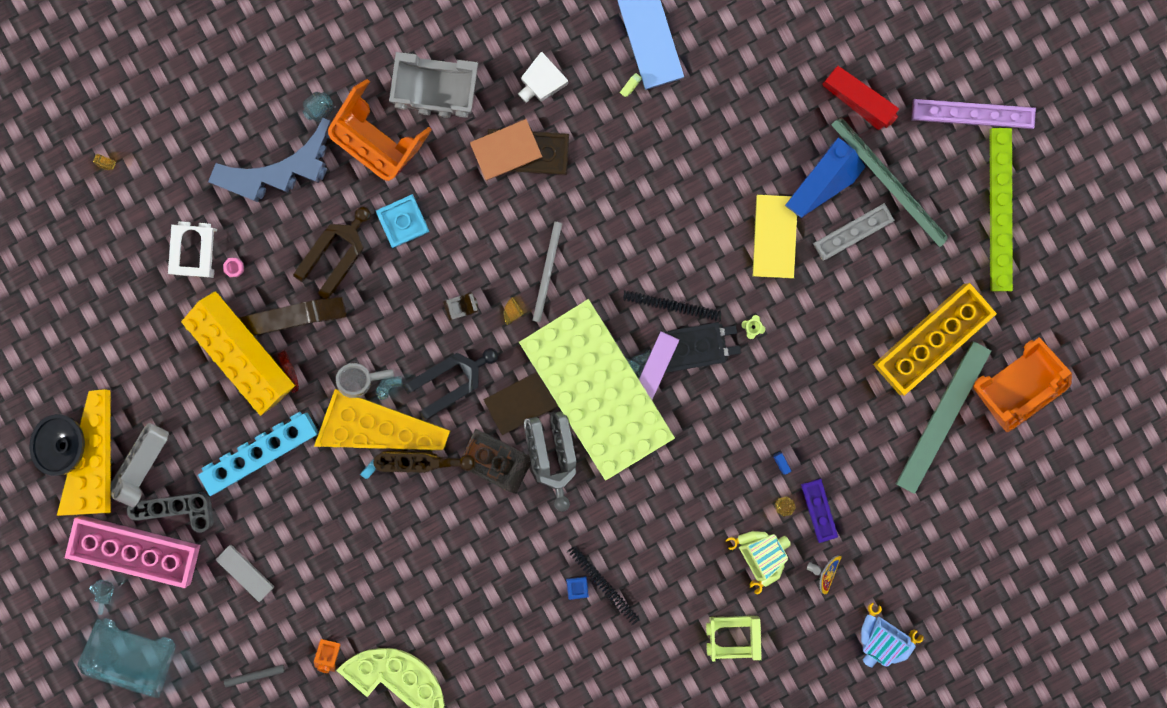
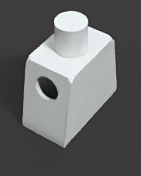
M541 52L522 76L521 80L526 87L518 95L526 103L534 95L540 101H543L567 86L568 80Z

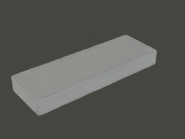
M229 545L216 558V561L258 602L275 587L232 545Z

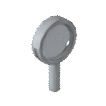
M349 363L338 371L336 386L344 396L358 398L369 390L371 381L394 377L393 369L369 373L363 365Z

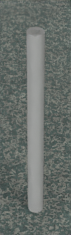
M554 221L533 321L541 322L562 223Z

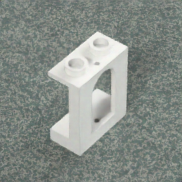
M178 221V225H171L168 274L214 278V270L211 269L213 238L214 232H217V229L211 228V224L199 223V226L196 227L191 226V222ZM188 230L197 231L201 236L199 268L180 267L181 240L183 234Z

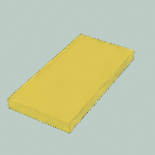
M756 195L753 256L754 277L794 278L797 215L785 206L792 196Z

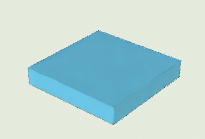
M413 194L376 210L392 248L430 232Z

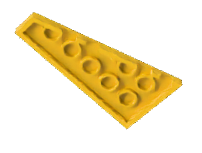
M104 389L88 392L80 423L85 440L84 453L79 464L67 474L57 516L111 513L110 390Z
M335 389L314 447L444 450L450 430L360 397H346L338 389Z

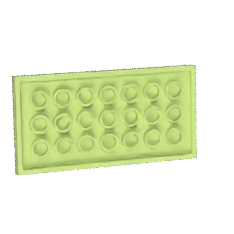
M589 299L519 342L561 411L567 415L571 427L605 481L675 439Z

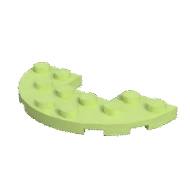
M392 648L366 650L349 658L336 670L367 697L381 682L411 708H444L443 693L433 672L417 657L402 650Z

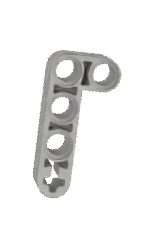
M151 423L144 427L111 482L110 494L114 500L130 507L137 505L141 497L139 486L166 443L169 435L168 431Z

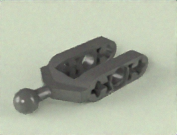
M562 411L553 412L550 417L558 461L562 471L555 474H550V465L539 418L536 416L526 418L524 430L532 470L538 483L555 489L557 498L554 501V507L556 510L564 512L569 509L570 501L565 497L563 487L576 474V457L568 417Z

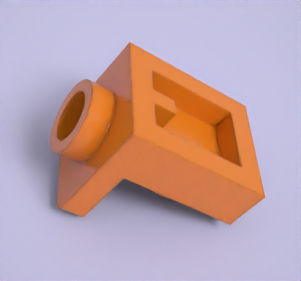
M320 639L314 660V666L318 671L323 673L335 672L340 643Z

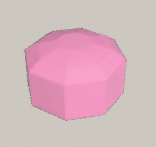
M228 258L223 264L224 273L229 277H239L244 272V263L238 258Z

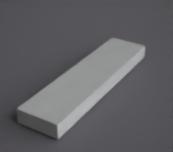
M883 203L814 242L813 245L822 261L895 220L886 204Z

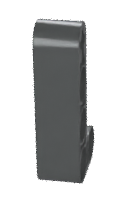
M205 492L139 500L135 507L128 506L127 514L132 520L189 514L192 529L200 533L210 529L214 523L211 498ZM197 497L203 499V507H199L196 505L195 501ZM176 500L183 502L182 510L177 509L175 505ZM157 502L163 506L161 513L155 508ZM147 507V511L136 512V508L142 509ZM200 517L206 520V527L199 525L198 519Z

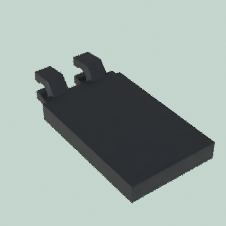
M716 322L664 332L679 339L665 373L725 363L729 355L741 354L740 345L726 347L725 335L737 333L736 325L723 327L722 324Z

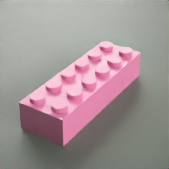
M82 515L74 518L65 558L186 588L191 585L200 545Z

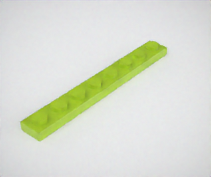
M1012 128L990 129V291H1013Z

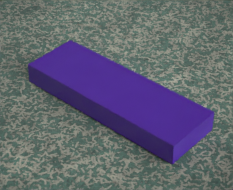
M816 479L801 484L818 543L838 538L822 480Z

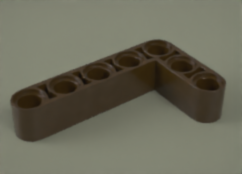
M343 297L281 307L239 317V320L253 336L309 323L341 319L347 316Z

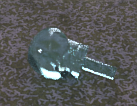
M101 579L90 587V592L95 595L94 601L99 603V615L103 614L104 604L110 603L114 591V585L111 582Z

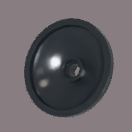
M61 414L50 415L42 419L34 428L29 443L30 456L34 465L44 474L51 476H61L71 472L79 464L85 447L83 431L79 424L73 418Z

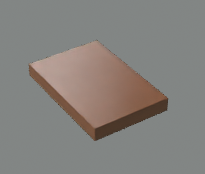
M527 119L470 142L486 181L542 158Z

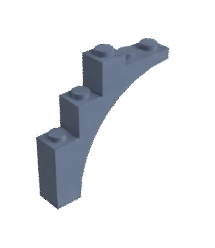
M322 118L316 132L308 142L292 156L279 163L252 169L231 168L216 163L208 182L256 202L264 197L266 192L265 184L289 192V189H293L295 186V174L319 183V180H323L327 168H325L326 164L319 161V158H323L327 149L325 143L328 138L330 139L328 129L332 122Z

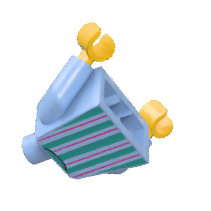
M870 603L868 605L870 614L866 616L861 631L863 651L867 654L863 662L867 666L873 667L877 661L884 666H889L892 663L895 664L907 660L915 649V644L923 641V635H919L915 640L914 637L918 632L917 630L910 631L908 636L878 616L876 619L875 615L879 614L882 608L878 606L877 611L873 612L872 606L874 603Z

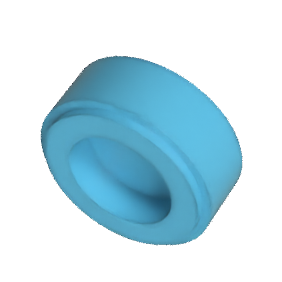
M374 459L369 462L360 474L365 479H368L376 470L373 463Z

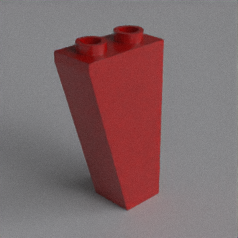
M839 66L832 71L822 84L878 130L883 127L887 128L889 125L891 126L898 117L896 115V112L899 110L897 106Z

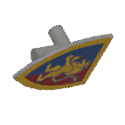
M834 556L825 568L809 562L807 570L815 575H821V593H828L841 556Z

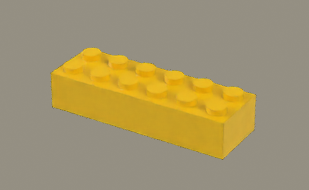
M970 283L963 284L873 365L899 395L905 396L997 313Z
M216 291L198 301L181 321L198 341L199 345L204 348L260 416L277 405L295 387L293 382Z

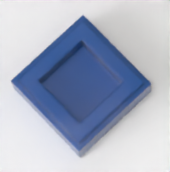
M781 452L774 454L773 457L781 473L786 475L792 472Z
M587 576L566 578L569 600L589 597Z

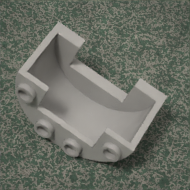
M396 52L389 102L395 104L394 108L407 110V108L419 110L418 114L430 115L433 112L439 113L438 116L450 118L451 114L467 118L468 114L472 113L478 62L457 60V63L421 59L416 54Z

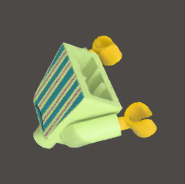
M751 531L739 535L738 538L733 536L727 538L726 541L733 540L735 542V546L728 548L730 550L735 549L738 544H741L739 549L756 580L751 581L750 588L754 585L760 586L754 591L755 594H760L763 586L767 587L780 578L785 567L784 563L788 560L784 550L791 545L786 536L777 539L774 534L768 535L766 532Z

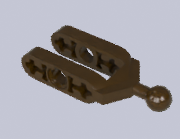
M358 207L355 211V219L350 225L330 224L298 266L293 277L303 282L338 234L352 244V246L318 292V295L324 299L330 298L364 249L357 229L361 223L367 222L370 219V210L367 207Z
M386 450L376 455L373 462L375 468L382 472L426 473L444 467H461L464 471H470L475 467V459L471 455H464L461 459L441 457L430 451ZM385 457V460H390L391 462H389V464H386L384 461H382V458ZM402 457H407L410 460L409 466H405L402 463ZM425 458L430 462L428 466H426L425 462H419V465L416 464L417 461H422Z

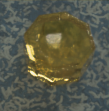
M96 154L93 161L96 166L104 170H113L116 164L115 160L100 154Z
M787 496L779 497L775 503L776 512L783 517L792 515L796 509L794 501Z

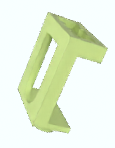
M758 616L709 617L710 623H706V634L710 635V643H707V656H711L712 661L723 658H752L753 660H761V628ZM722 627H750L751 646H718L715 643V631Z

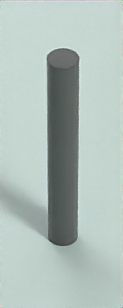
M283 664L225 679L224 685L225 687H230L285 673V666Z

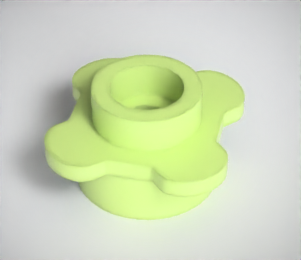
M757 315L752 316V319L742 322V328L746 330L749 339H754L755 335L765 332V326H762L760 317Z

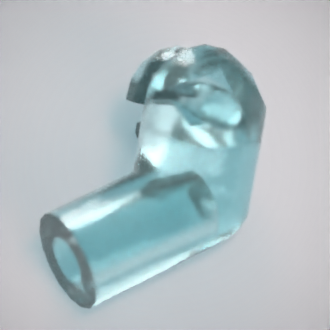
M401 376L383 379L376 388L377 397L380 400H385L388 398V393L392 387L402 386Z

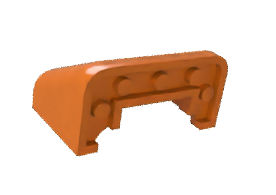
M1040 337L1035 341L1031 340L1026 343L1023 355L992 378L990 376H981L973 385L976 393L1006 432L1015 429L1063 394L1072 384L1071 371Z

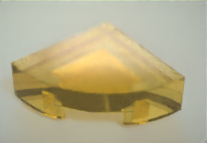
M514 297L507 302L504 309V320L507 325L524 315Z

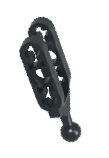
M488 348L483 352L482 357L475 361L457 352L404 384L403 388L407 394H410L457 364L460 365L469 380L467 383L419 411L423 421L479 387V368L486 363L494 364L498 360V352L493 348Z

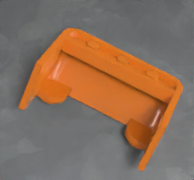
M366 79L352 88L330 124L328 135L332 141L381 179L389 181L394 179L415 156L432 129L428 127L418 134L415 139L408 136L404 137L398 144L366 120L370 113V107L361 98L370 83Z

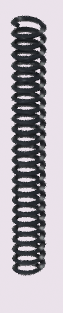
M624 289V301L627 298L628 302L631 299L632 303L635 300V303L637 304L639 301L640 305L643 301L644 306L647 302V306H650L651 303V307L655 304V308L659 304V309L663 305V310L667 306V310L669 311L671 307L672 312L675 307V312L679 308V313L683 309V314L687 310V315H689L691 310V316H693L695 311V317H697L699 312V318L703 313V319L707 313V320L711 314V321L715 315V321H717L719 316V322H721L720 310L718 313L717 310L713 312V309L709 311V308L705 310V307L701 310V306L697 309V305L693 307V304L689 305L688 303L686 305L685 302L682 304L681 301L678 303L677 301L674 302L665 298L662 300L661 297L658 299L657 296L654 298L653 295L650 297L643 294L642 296L641 293L638 295L637 292L634 294L633 291L630 293L629 290L626 293Z
M577 546L570 548L567 551V553L571 550L573 551L569 554V556L573 555L576 552L572 559L577 557L575 562L581 559L578 562V565L585 561L580 566V568L587 564L583 571H585L587 568L589 569L587 570L586 574L592 571L588 575V577L596 573L591 578V580H593L598 576V578L594 581V583H596L598 580H600L596 584V586L603 583L599 587V589H601L606 585L602 592H604L607 589L608 591L604 595H607L609 592H611L607 596V598H609L613 594H615L610 599V601H612L617 597L613 604H615L617 601H619V603L615 607H618L620 604H622L618 608V610H620L621 608L626 606L621 611V613H623L628 609V611L623 616H626L628 613H630L629 616L626 617V619H628L632 615H634L629 620V623L635 618H637L631 624V626H633L636 622L640 621L639 616H636V613H633L634 610H631V607H628V604L625 600H623V597H620V594L617 595L618 592L615 591V588H612V585H609L607 579H604V576H601V573H598L599 570H596V567H593V564H590L591 561H588V558H585V555H582L583 552H580V549H577Z

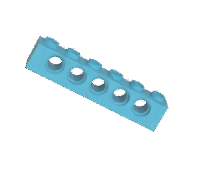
M300 411L290 417L291 421L284 425L281 422L272 427L274 431L268 435L264 432L256 436V442L250 445L246 442L239 446L237 453L231 455L229 452L220 457L221 462L216 465L210 463L201 468L203 472L198 474V477L208 494L212 496L318 435L319 431L309 414H302ZM291 426L296 427L298 430V435L295 438L289 434ZM273 437H277L280 440L278 448L274 447L271 443ZM255 447L262 449L263 454L261 458L254 455ZM238 457L243 458L245 461L243 468L238 467L236 464ZM221 467L227 471L226 478H222L219 475Z

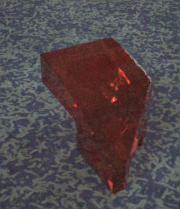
M284 350L278 353V356L285 370L284 373L295 385L291 390L295 393L299 390L298 379L291 359Z

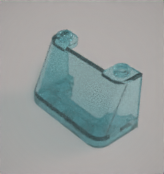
M97 619L77 666L82 674L90 678L150 697L159 698L176 645L173 643V640L166 637L153 641L119 630L112 620L103 619L102 621Z

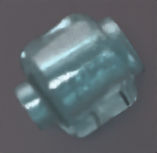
M316 91L303 101L304 110L302 112L308 120L313 119L316 122H321L322 118H326L332 113V106L334 104L325 92L320 93Z

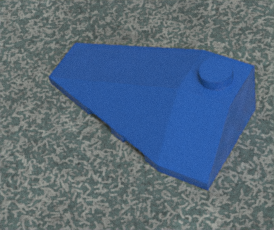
M838 137L785 206L802 218L854 183L864 170V163L856 151Z

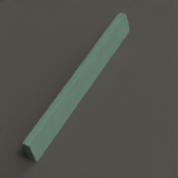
M842 117L831 124L834 129L856 151L858 156L936 244L941 247L947 241L948 236Z
M974 341L971 342L901 472L896 485L913 494L916 493L988 359L991 350Z

